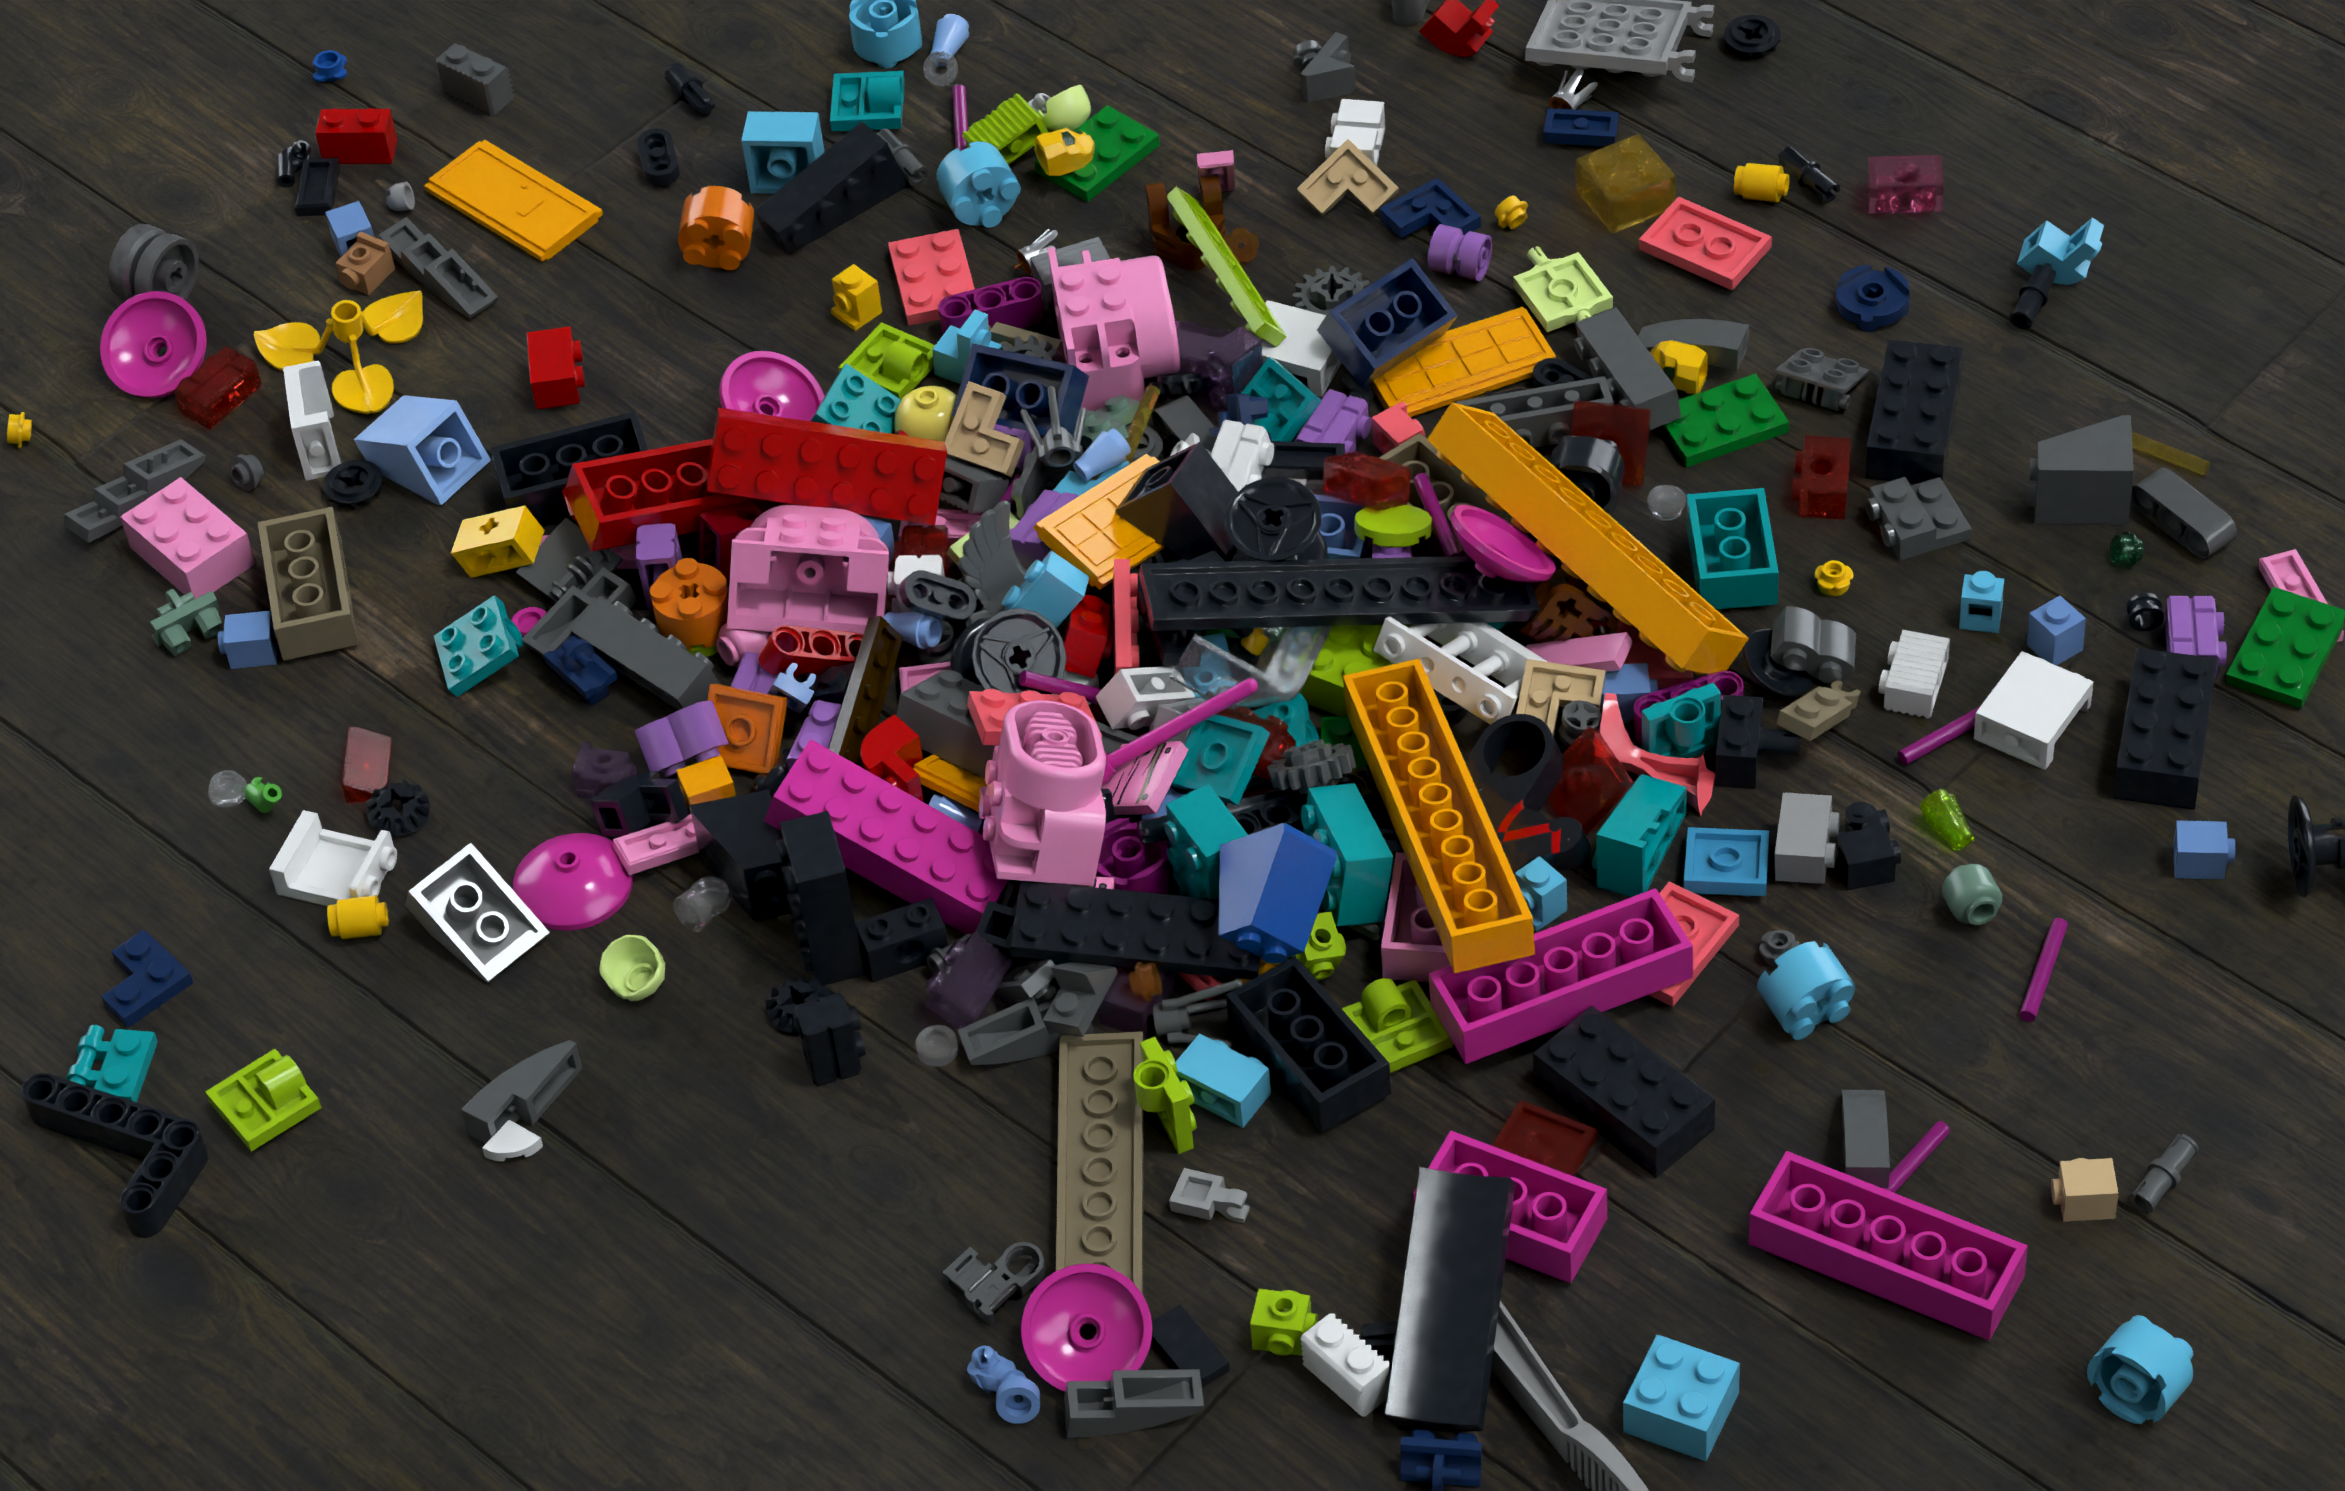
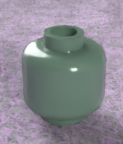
M1967 864L1956 867L1946 877L1942 885L1944 900L1956 920L1963 924L1981 925L1989 922L1996 916L2002 904L2000 888L1989 870L1980 864Z

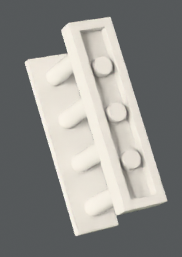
M1387 617L1373 650L1394 664L1420 658L1433 689L1490 725L1505 716L1511 715L1516 700L1520 696L1526 660L1532 659L1548 662L1485 622L1414 624L1408 628L1392 617ZM1427 635L1443 646L1439 648L1424 637ZM1459 655L1475 666L1471 668L1455 657ZM1491 675L1507 686L1503 688L1487 677Z

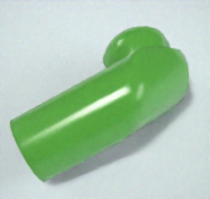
M255 777L252 779L251 784H246L244 796L260 812L268 813L281 799L282 791L278 785L269 782L264 785L261 783L262 777Z

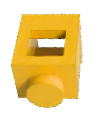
M853 264L832 278L833 301L836 306L831 308V314L848 327L857 331L882 313L878 281Z

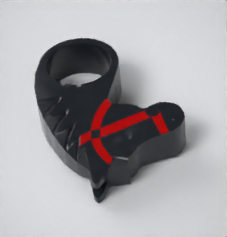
M1513 714L1492 723L1483 732L1472 749L1466 766L1514 876L1515 872L1539 856L1555 870L1575 869L1581 866L1589 858L1591 845L1580 823L1571 817L1547 820L1543 814L1539 813L1560 780L1564 768L1562 752L1551 730L1541 719L1528 714ZM1526 741H1534L1546 745L1541 760L1526 773L1517 776H1507L1505 779H1503L1502 775L1494 773L1497 760L1511 746Z

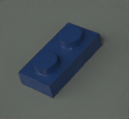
M1548 108L1544 127V143L1615 147L1619 126V112Z

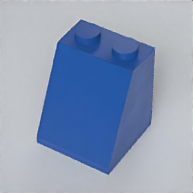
M1281 823L1220 845L1219 936L1234 943L1236 947L1248 950L1261 957L1267 963H1282L1288 957L1303 953L1337 859V851L1286 823Z

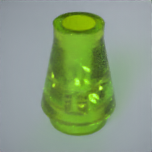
M1940 789L1928 795L1921 802L1922 820L1943 837L1955 851L1967 847L1974 840V835L1968 827L1954 794H1949L1946 789Z

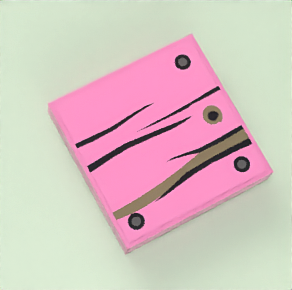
M1181 741L1164 742L1116 768L1117 773L1111 776V781L1101 786L1102 789L1108 788L1112 792L1115 815L1156 814L1188 751Z

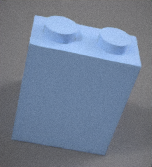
M403 395L354 439L365 460L376 465L383 476L437 505H442L491 461L456 400Z

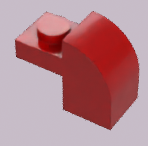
M1445 0L1434 11L1419 32L1441 51L1458 57L1472 56L1492 34L1493 30L1490 27L1495 20L1491 18V15L1499 7V4L1494 0H1485L1472 13L1459 0Z
M894 714L873 728L864 738L861 746L863 769L920 801H924L920 775L913 769L914 764L923 760L920 737Z

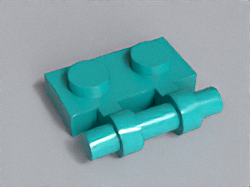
M89 1026L87 1034L80 1038L77 1046L79 1056L76 1064L69 1068L66 1079L137 1102L158 1043L155 1033L115 1029L111 1042L102 1041L105 1030L101 1026ZM94 1060L104 1061L100 1071L91 1070Z

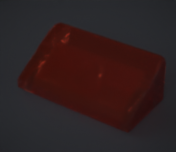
M348 727L342 775V788L347 803L366 802V800H370L373 796L374 788L381 789L386 786L392 749L391 737L359 727Z

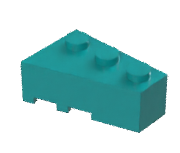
M1641 774L1633 786L1627 789L1624 798L1596 834V851L1592 861V868L1597 869V887L1630 897L1648 891L1686 815L1687 787Z

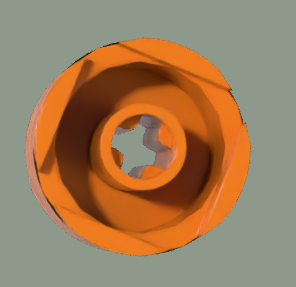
M707 186L701 188V193L693 197L691 193L685 199L678 234V244L683 252V259L687 263L692 265L700 264L710 268H723L725 270H735L740 266V262L744 260L750 250L755 217L754 209L750 202L748 206L741 199L742 194L723 186Z
M693 558L681 559L676 563L675 567L662 573L650 587L657 628L665 638L673 635L686 646L687 650H691V646L703 644L704 649L716 645L721 626L727 623L729 601L727 580L718 569L710 565L698 563Z

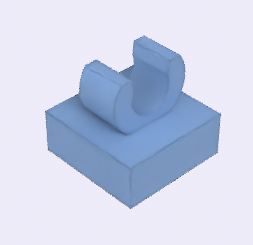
M792 663L785 673H779L767 694L788 697L787 708L800 715L814 694V691L810 688L815 682L816 675L811 673L806 682H797L794 679L793 673L798 664Z

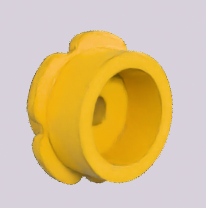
M1510 196L1503 200L1494 211V216L1498 219V225L1502 228L1509 226L1510 229L1519 227L1527 218L1526 209L1528 204L1526 201H1520L1517 196Z
M21 412L20 415L9 414L7 443L18 444V448L22 447V441L30 442L32 420L25 419L24 412Z
M1832 560L1818 566L1814 577L1818 579V588L1822 593L1828 596H1839L1848 590L1850 580L1853 579V571L1842 562Z

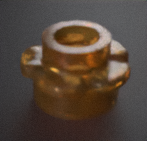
M1235 228L1231 235L1228 234L1225 237L1224 241L1239 263L1241 261L1250 262L1257 256L1256 249L1259 247V239L1255 233L1248 232L1247 228ZM1240 242L1245 243V247L1243 249H1240L1238 247V244Z
M1137 962L1135 971L1129 973L1130 985L1136 997L1142 996L1146 1002H1150L1153 996L1162 994L1160 975L1153 962L1144 965L1142 962Z

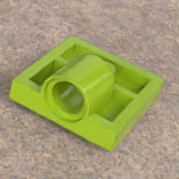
M881 322L838 367L839 372L847 363L902 400L934 368L932 349L935 345Z
M1389 978L1378 979L1364 989L1361 1001L1342 1008L1389 1062L1390 1073L1453 1047V1042L1415 979L1396 986L1393 980Z
M1156 1037L1140 1042L1142 1062L1138 1064L1133 1073L1137 1104L1147 1112H1156L1178 1154L1194 1148L1192 1131L1197 1129V1124L1189 1105L1194 1104V1097L1190 1086L1186 1080L1180 1082L1176 1076L1178 1070L1170 1050L1163 1052Z
M273 1049L205 1091L208 1102L251 1152L321 1109L319 1098L306 1084L296 1063L288 1055L282 1057L276 1049Z

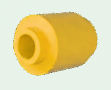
M1747 163L1746 166H1737L1734 176L1735 195H1742L1743 199L1768 202H1779L1781 195H1787L1789 174H1784L1782 166Z
M377 895L337 900V904L328 905L327 907L330 934L332 937L341 936L342 940L381 935L382 927L389 924L386 902L379 903Z

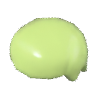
M1077 85L1048 99L1045 103L1047 108L1046 114H1043L1041 110L1038 111L1048 132L1064 128L1074 131L1088 119L1091 113V105L1083 86Z
M624 935L612 941L602 953L599 967L600 974L609 988L623 1000H642L655 993L665 980V962L659 950L644 936Z

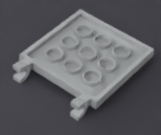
M1548 0L1526 46L1525 61H1534L1542 66L1554 64L1571 65L1575 69L1603 68L1611 73H1622L1624 71L1641 72L1642 75L1649 77L1659 76L1660 74L1666 75L1669 70L1680 81L1692 83L1695 77V70L1685 69L1681 63H1693L1696 57V50H1683L1681 52H1676L1687 25H1691L1693 31L1698 35L1711 37L1713 24H1705L1700 18H1712L1714 5L1692 7V2L1678 0Z

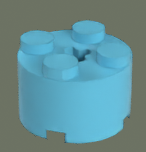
M916 0L851 1L849 22L854 51L861 58L877 63L880 68L888 69L894 67L898 61L908 58L922 47L921 27Z
M986 142L969 143L971 147L962 151L956 148L943 159L937 170V181L942 196L959 221L968 225H984L990 228L998 225L1002 220V216L1011 209L1021 191V187L1007 162L995 146Z
M1815 941L1807 942L1788 950L1775 960L1778 968L1770 976L1765 970L1758 980L1757 991L1783 1029L1790 1033L1795 1040H1801L1810 1035L1815 1025L1826 1020H1829L1831 1023L1841 1021L1851 1011L1848 1003L1854 995L1855 984L1826 943H1823V947H1819Z
M2136 1315L2130 1321L2123 1323L2090 1360L2087 1368L2088 1380L2091 1386L2096 1381L2102 1392L2099 1397L2100 1401L2118 1417L2135 1424H2142L2146 1419H2154V1423L2167 1413L2191 1384L2193 1379L2191 1363L2193 1350L2185 1340L2174 1338L2164 1329L2152 1324L2146 1317Z

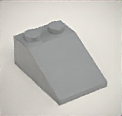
M472 843L468 844L409 890L405 903L407 909L432 937L486 983H489L550 933Z

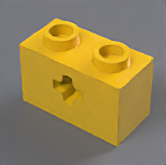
M525 505L464 519L460 525L451 554L470 578L534 564L545 530Z

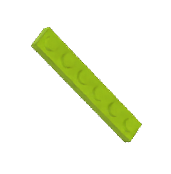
M1176 186L1167 195L1174 208L1171 212L1181 225L1188 229L1189 232L1186 234V237L1196 248L1202 251L1203 255L1200 258L1203 263L1217 274L1218 277L1215 279L1217 285L1233 299L1230 305L1248 322L1245 328L1249 334L1257 341L1261 342L1265 339L1277 347L1287 337L1200 202Z

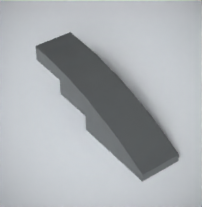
M407 217L378 235V239L389 243L392 257L407 272L447 305L467 318L471 319L498 301V296L453 249L447 252L430 233L424 236Z
M180 439L124 463L122 477L94 488L93 502L64 514V527L88 543L121 527L123 524L120 516L178 478L187 479L205 462V455Z

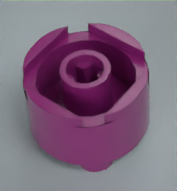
M1120 818L1106 823L1096 877H1113L1114 889L1169 894L1172 890L1170 882L1172 869L1167 856V849H1169L1168 840L1145 845L1136 836L1137 823H1130L1129 818Z

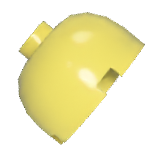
M923 386L910 391L902 398L895 411V433L902 430L910 437L945 442L954 420L952 413L957 395L939 386Z

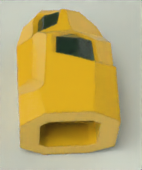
M1064 128L1049 133H1042L1034 138L1037 159L1045 173L1049 176H1062L1084 168L1092 161L1095 150L1094 141L1091 136L1080 130L1072 131Z
M1673 340L1658 343L1650 353L1676 389L1689 394L1700 393L1708 372L1707 353L1695 345Z

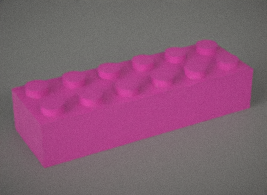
M812 739L808 741L774 794L764 822L781 831L780 822L828 811L843 864L846 868L911 904L932 897L944 923L964 934L969 933L973 937L988 901L998 903L1009 882L1008 879H997L990 843L983 839V835Z
M1655 888L1535 933V955L1459 973H1454L1451 965L1429 973L1431 1007L1464 1063L1467 1064L1567 1026L1590 1006H1594L1600 1012H1604L1693 978V945Z
M1789 1151L1785 1152L1749 1214V1245L1989 1341L2025 1277L2028 1245Z

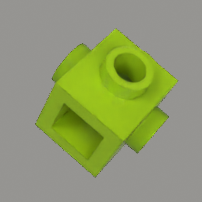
M1331 912L1317 914L1305 951L1294 955L1316 980H1323L1333 975L1346 953L1345 940L1342 934L1338 933Z
M1258 1289L1250 1323L1252 1348L1270 1351L1281 1356L1289 1354L1303 1356V1350L1301 1349L1303 1346L1301 1345L1302 1340L1300 1338L1306 1331L1318 1323V1314L1311 1313L1310 1295L1300 1294L1292 1290L1281 1292Z

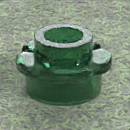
M2125 531L2122 535H2115L2112 538L2110 557L2115 566H2126L2127 570H2131L2137 562L2142 560L2143 544L2134 533Z

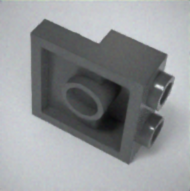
M1906 477L1869 488V499L1865 500L1868 517L1871 521L1877 522L1881 529L1884 544L1888 548L1892 547L1899 560L1971 540L1972 528L1940 477L1911 486Z

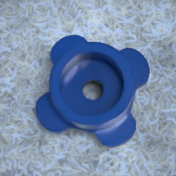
M326 50L317 54L312 62L316 70L313 74L314 81L333 82L347 76V70L344 69V65L347 63L346 57L333 50Z

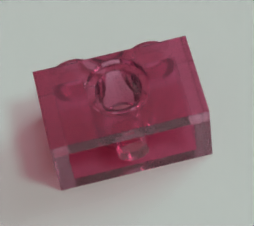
M1941 155L1868 157L1867 194L1869 214L1942 212L1944 179Z

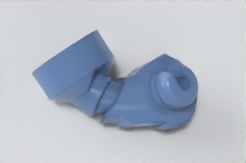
M990 1346L976 1348L972 1353V1361L968 1364L967 1371L971 1380L987 1394L991 1391L997 1392L996 1409L998 1414L1004 1420L1014 1424H1022L1034 1419L1040 1409V1391L1037 1385L1027 1379L1023 1372L1017 1370L1014 1362L998 1355Z

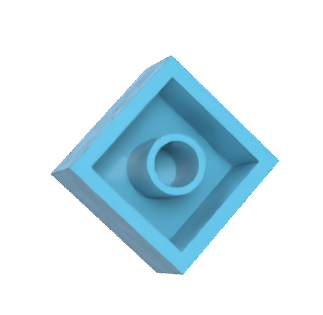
M748 111L741 141L750 192L775 194L824 153L818 112Z
M1657 1334L1623 1402V1432L1707 1461L1739 1394L1740 1363Z

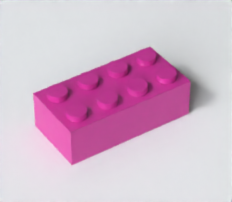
M1454 1131L1449 1132L1429 1166V1169L1459 1174L1511 1177L1516 1185L1506 1259L1568 1283H1572L1607 1221L1606 1188ZM1417 1188L1415 1189V1191H1414V1193H1413V1202H1414V1205H1415V1198H1416Z

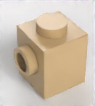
M2077 1158L2071 1161H2060L2058 1179L2051 1180L2053 1205H2061L2063 1222L2116 1219L2118 1188L2112 1158L2089 1160Z

